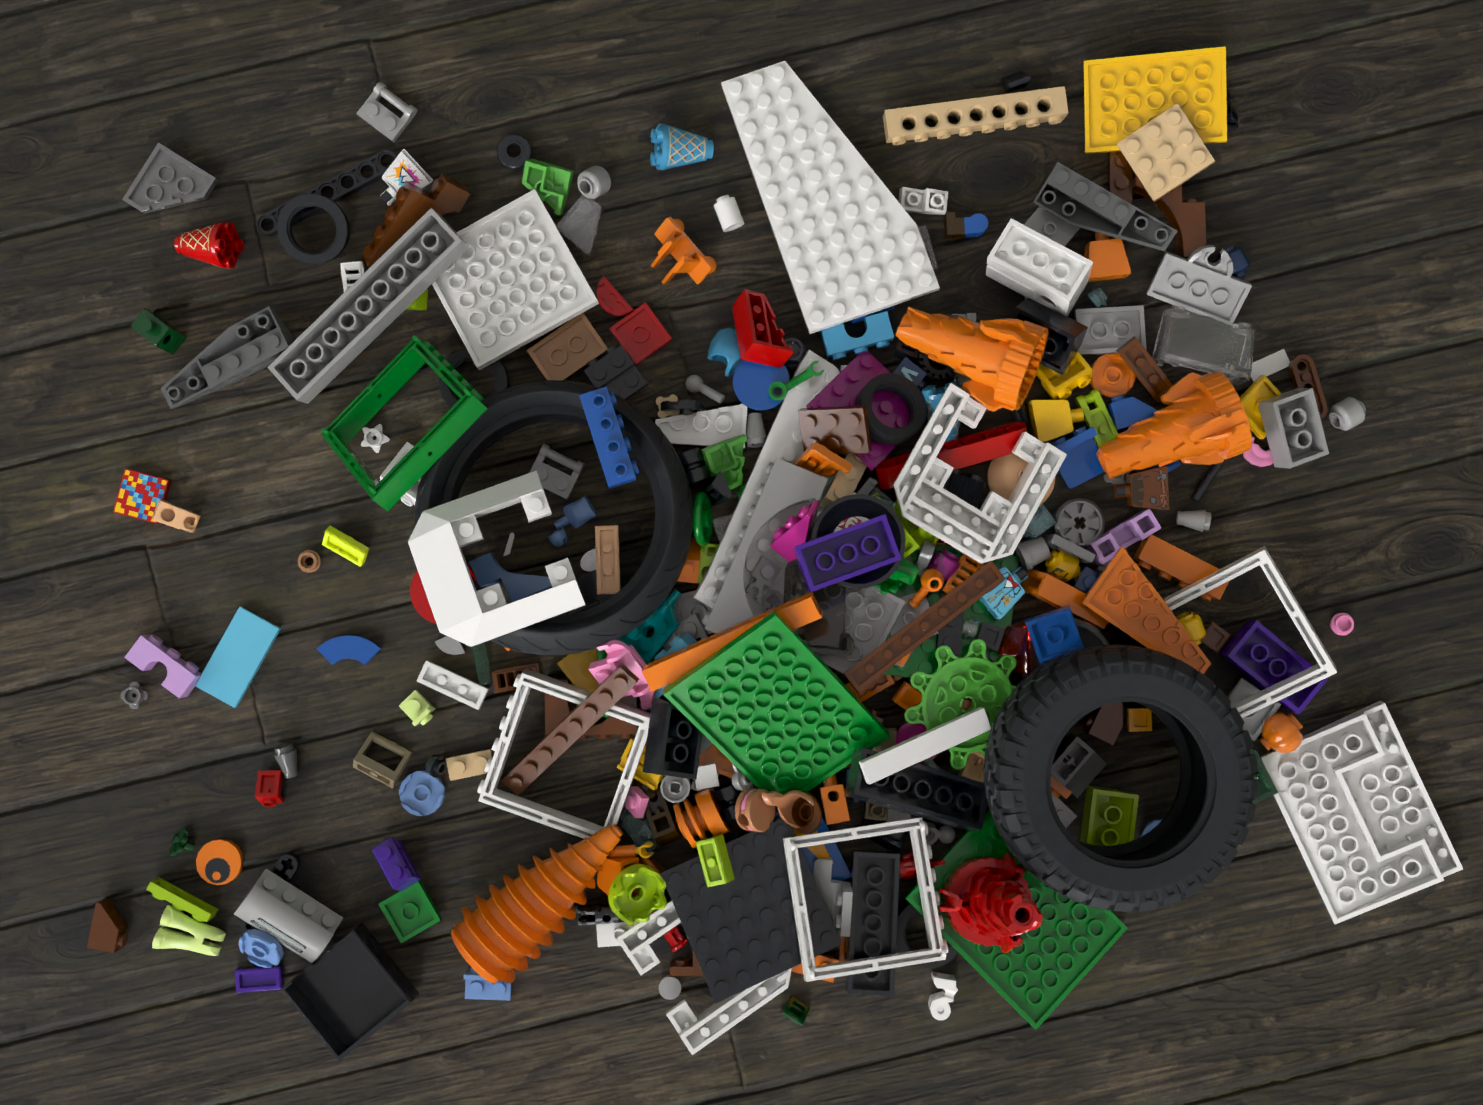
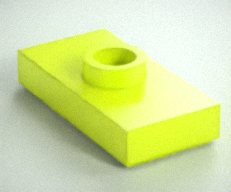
M329 526L325 531L322 542L323 546L360 567L365 563L369 551L367 546L332 526Z

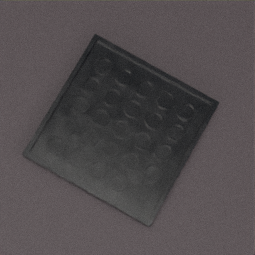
M782 818L770 823L769 829L764 832L750 831L725 843L734 874V880L729 883L707 887L699 855L660 872L661 877L666 882L667 891L715 1003L802 963L783 838L795 837L792 827L786 824ZM798 848L814 957L842 945V942L801 848Z

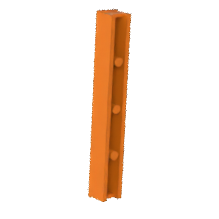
M809 592L645 664V669L642 670L650 692L673 683L774 611L793 630L822 618L823 611L820 609L813 592Z

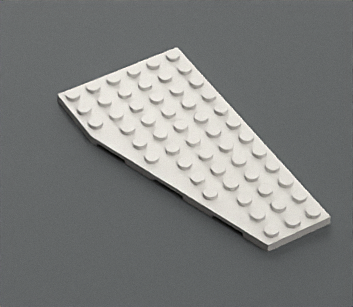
M786 61L721 82L809 334L940 289L917 224Z

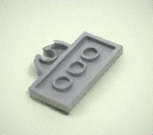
M1206 245L1194 250L1188 259L1166 251L1146 294L1231 327L1252 284L1232 276L1233 262L1225 249L1220 251L1221 257L1219 261L1215 263L1209 262L1207 258L1215 251V245Z

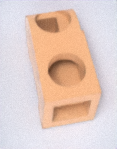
M160 498L152 515L154 521L191 533L195 532L201 517L192 511L173 505Z

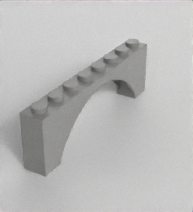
M776 458L774 463H769L765 475L769 477L766 484H760L756 496L760 497L757 505H751L747 517L751 518L748 527L743 525L738 538L742 539L739 548L734 546L729 557L733 561L730 569L725 568L720 581H723L724 584L721 591L716 589L711 602L715 603L712 612L707 610L702 624L706 625L704 630L716 634L754 617L748 604L744 587V565L751 542L759 530L780 512L801 503L819 501L827 483V478L779 458Z

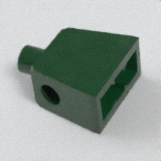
M146 308L131 325L134 330L153 345L172 355L187 338L156 312ZM171 335L170 339L165 343V337Z

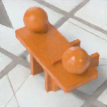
M672 217L666 218L655 232V236L663 245L658 251L657 258L650 266L652 268L658 266L667 255L671 254L677 260V263L666 275L662 283L666 284L676 273H688L696 284H700L708 274L716 270L717 264L715 259L702 254L684 233V224L681 220L672 219Z

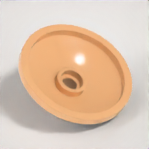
M1013 453L992 459L987 472L990 492L993 491L1008 500L1021 477V472L1024 471L1028 462ZM1055 477L1040 505L1050 496L1055 485Z

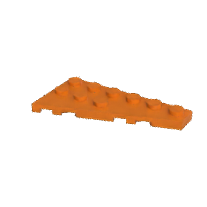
M1121 546L1081 603L1148 649L1179 659L1194 667L1196 671L1204 674L1211 665V662L1190 637L1125 548Z

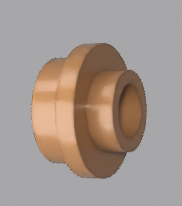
M306 550L298 557V566L304 572H315L321 565L320 555L313 550ZM309 557L313 558L314 561L311 566L307 564Z

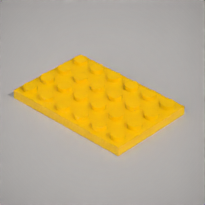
M1226 46L1084 61L1085 153L1120 151L1117 143L1177 103L1204 144L1227 142Z

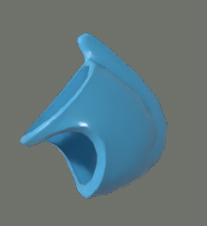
M732 328L722 329L716 333L710 343L707 356L709 360L720 361L726 364L725 375L727 377L736 370L742 361L740 359L736 330Z

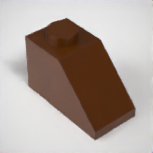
M104 898L95 904L87 948L115 953L127 943V924L108 898Z

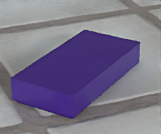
M273 965L271 968L258 966L235 969L236 993L281 990L284 987L283 966Z

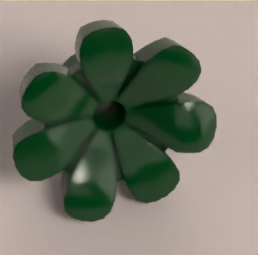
M182 828L179 831V836L176 834L173 836L172 842L174 844L170 847L169 855L175 856L177 853H181L183 849L189 852L194 849L195 844L188 841L189 830L187 828Z

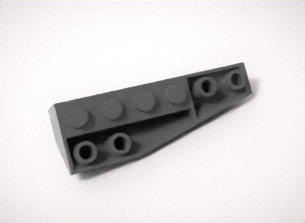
M1059 162L1055 165L1033 202L1072 226L1164 252L1177 233V230Z
M268 306L226 329L170 379L161 390L170 409H174L266 368L295 340L287 326L275 311Z

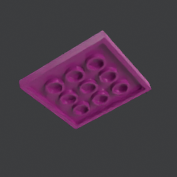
M869 351L862 352L818 393L806 407L855 406V400L859 392L872 378L890 372ZM891 391L874 393L871 405L876 418L888 427L901 428L906 426L909 421V409L905 401ZM871 439L872 451L854 454L872 471L897 445H885Z

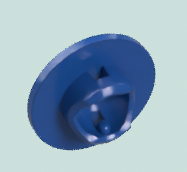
M742 360L734 372V392L740 402L748 408L760 411L769 410L783 401H775L770 398L769 386L774 382H787L789 374L784 365L782 368ZM775 389L773 393L774 395L779 396L782 394V391L780 389Z

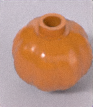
M1276 711L1275 714L1265 720L1261 730L1262 738L1259 741L1268 751L1272 748L1280 753L1292 752L1302 742L1303 735L1299 730L1303 726L1291 713L1286 716L1283 712Z

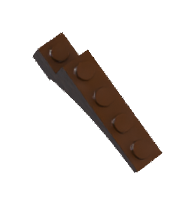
M442 173L433 182L431 192L406 181L404 186H401L397 191L394 204L388 207L382 225L376 228L371 244H368L364 249L363 259L367 267L370 268L431 208L441 216L454 211L459 213L470 195L465 185Z

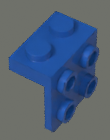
M1084 426L1073 432L1074 437L1068 440L1063 437L1053 442L1054 447L1067 454L1058 471L1069 489L1105 472L1096 455L1099 448L1093 439L1094 436L1098 435L1094 427L1086 429Z

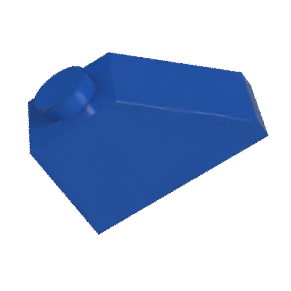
M1124 395L1112 398V403L1106 405L1116 430L1130 427L1139 421L1155 416L1154 412L1158 411L1134 397L1125 399Z

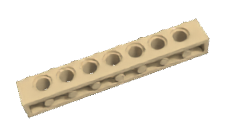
M1065 86L888 109L884 111L883 123L886 143L901 145L906 143L907 140L923 142L930 137L946 139L953 134L968 136L975 131L991 133L998 128L1013 130L1021 125L1036 127L1043 122H1049L1051 125L1058 124L1067 116L1068 106ZM1037 105H1044L1047 108V112H1041ZM1015 108H1022L1025 111V115L1017 114ZM992 111H1000L1003 117L996 118ZM970 114H978L981 120H972ZM954 116L958 119V123L951 124L947 118ZM927 119H932V120H934L935 123H936V126H935V127H929V126H927L926 123H925V120H927ZM910 122L914 129L906 130L902 124Z

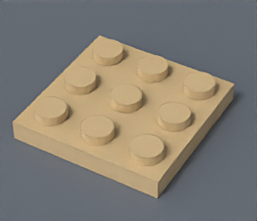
M1178 103L1117 143L1118 148L1153 202L1215 162Z

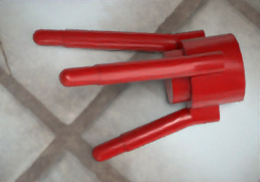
M913 851L901 855L902 860H900L899 870L901 878H917L915 861L911 859L914 856ZM945 861L930 862V867L943 865Z

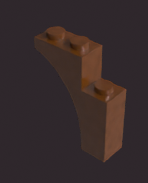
M1136 176L1133 179L1132 192L1140 194L1153 202ZM1182 184L1153 202L1164 213L1171 227L1177 230L1175 240L1178 256L1188 259L1194 250L1201 246H1206L1205 202H1197V199H1187L1182 203Z

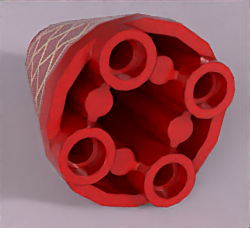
M221 222L177 235L174 240V247L178 253L222 268H234L240 253L244 251V242L242 239H239L237 230L232 222Z

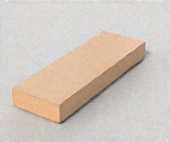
M618 525L595 526L597 595H615L621 590Z

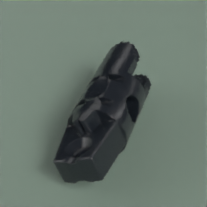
M609 903L578 905L576 907L577 913L582 915L578 918L580 926L624 922L612 911Z

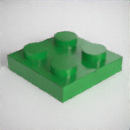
M421 880L406 890L399 891L379 903L400 943L405 942L442 920Z

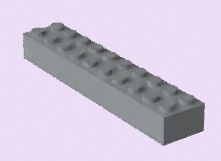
M431 208L272 362L268 369L297 401L308 404L469 248V245L439 213Z

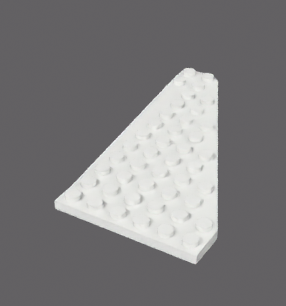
M810 350L806 351L793 378L809 368L810 364L814 361L819 362L813 366V371L818 373L824 370L821 376H813L787 392L712 563L693 598L712 609L715 603L711 602L716 589L721 591L724 584L723 581H720L724 569H730L733 561L729 559L734 546L739 548L742 539L738 538L743 525L748 527L751 518L747 517L751 505H757L760 498L756 496L761 483L766 484L769 477L765 475L769 463H774L776 458L794 464L795 460L804 453L798 410L807 408L808 403L840 373L833 364ZM835 471L834 476H827V477H826V476H822V477L827 478L828 480H827V483H826V485H825V488H824V490H823V492H822V495H821V497H820V500L818 501V506H817V512H816L815 521H816V519H817V517H818V516H817V513L820 512V511H822V510L824 509V508H822V507L819 506V503H820V501H821V499H822V497H823V495H824V493H825L827 487L830 485V483H831L832 480L834 479V477H835L837 471ZM814 501L801 503L780 512L759 530L751 542L744 565L745 588L748 584L753 583L754 578L750 576V573L761 556L766 557L782 568L770 588L765 585L762 587V594L759 599L754 598L757 593L755 587H752L750 592L746 593L747 601L754 617L762 613L763 597L770 590L779 591L784 598V603L806 594L808 589L797 559L789 563L773 550L770 544L774 539L772 534L780 525L784 527V524L792 515L796 517L798 511L805 504L809 506ZM772 594L771 598H767V602L771 603V609L775 608V604L780 602L779 599H776L775 594Z

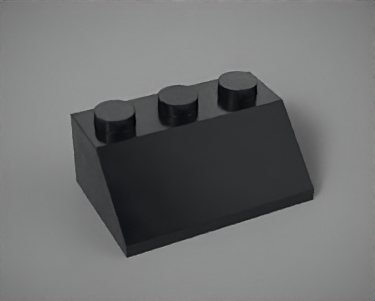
M1027 298L1016 307L1012 319L1028 321L1048 328V339L1040 364L1063 375L1080 349L1088 327L1030 298Z

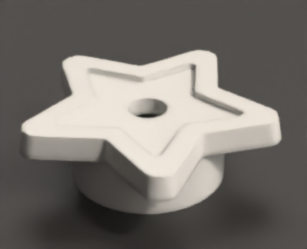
M379 424L372 429L363 427L364 440L361 446H371L376 453H379L381 445L390 441L383 434L382 425Z

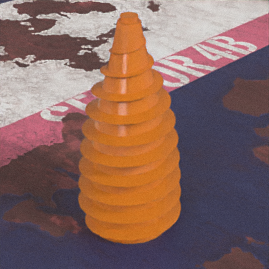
M615 824L612 826L608 825L574 845L567 842L568 848L560 852L549 848L551 857L544 861L533 855L535 867L528 870L518 864L519 877L513 879L503 874L505 887L502 889L491 884L489 885L492 897L486 900L476 895L475 901L478 908L472 910L462 906L464 919L457 925H453L451 936L455 946L466 962L481 977L495 984L498 981L505 983L514 982L516 979L515 970H527V957L532 959L540 957L541 949L539 944L543 946H551L553 944L551 931L556 933H563L565 931L563 917L570 920L576 918V910L573 904H586L587 899L584 890L586 887L595 888L594 875L597 871L603 870V862L608 855H611V851L623 835L619 827Z

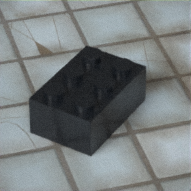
M652 702L642 772L697 779L703 733L671 703Z

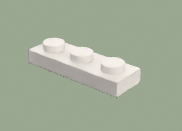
M426 660L417 679V682L477 710L481 708L489 688L429 660Z

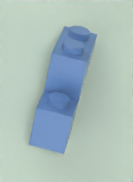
M488 553L469 561L478 584L481 587H489L497 583L500 584L499 580L501 579L511 603L552 587L547 576L517 574L506 571L497 562L494 553Z

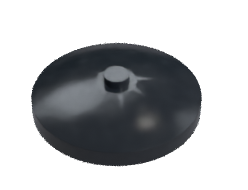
M864 494L847 495L830 503L818 515L811 532L812 541L834 533L836 527L847 518L864 517L870 520L886 514L901 559L905 552L906 539L902 522L896 512L882 500ZM902 560L836 584L854 589L878 585L896 571Z

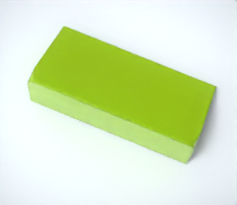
M721 834L696 841L707 887L733 881L734 874L724 836Z

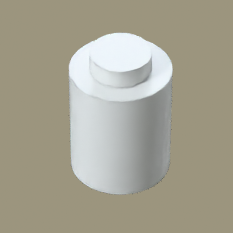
M729 195L719 197L716 200L717 203L714 204V208L723 232L732 231L744 225L735 197H729Z

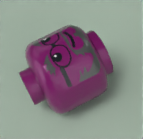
M946 549L942 551L937 550L931 557L927 569L934 568L939 570L944 577V581L947 582L960 566L958 562L959 557Z

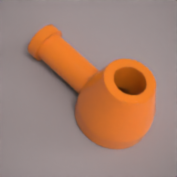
M934 568L927 569L921 575L922 587L908 601L914 608L917 609L919 607V604L929 592H937L943 587L944 577L939 570ZM932 580H938V583L935 586H931L930 582Z

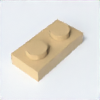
M492 749L446 758L450 781L488 773L485 772V767L489 758L493 759Z

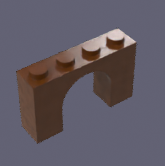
M557 679L559 681L570 684L569 679ZM545 693V736L572 711L570 701ZM632 695L622 697L618 701L638 708V697L634 698ZM609 716L606 720L593 724L578 739H588V735H597V739H609L613 734H620V738H633V734H637L638 726Z

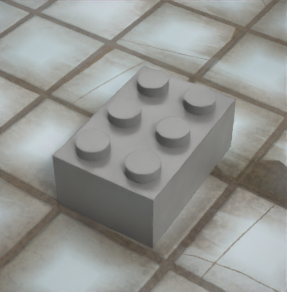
M1297 388L1258 402L1274 467L1290 469L1329 454L1313 388Z

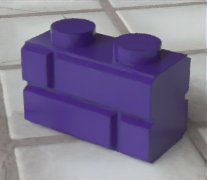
M391 837L373 848L372 851L392 889L404 891L418 882L421 877L407 851L404 850L405 848L401 840Z

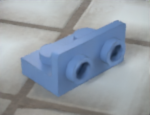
M472 967L464 973V979H466L465 999L511 1000L512 983H505L503 981H498L495 984L481 977Z

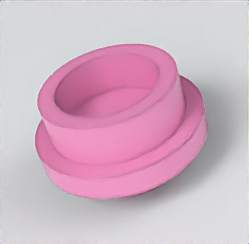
M1337 613L1332 617L1330 627L1337 635H1347L1353 630L1354 621L1347 613Z

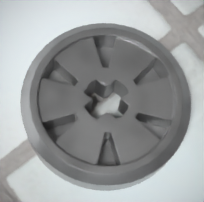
M1076 498L1066 501L1057 509L1053 518L1055 534L1064 539L1069 538L1079 543L1078 546L1082 548L1088 547L1087 545L1099 538L1104 531L1105 521L1102 511L1095 503L1087 499ZM1075 518H1077V520L1080 518L1083 519L1082 525L1084 527L1082 529L1080 527H1078L1077 529L1074 527V525L1076 524V522L1074 521Z

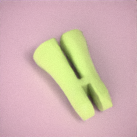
M167 905L160 920L162 927L155 934L152 948H176L218 956L221 946L204 939L222 942L226 933L217 927L187 916L171 905ZM167 927L180 929V930L189 932V933H191V934L194 935V936H191V935H188V934H185V933H182V932H178V931H175V930L170 929V928H167Z

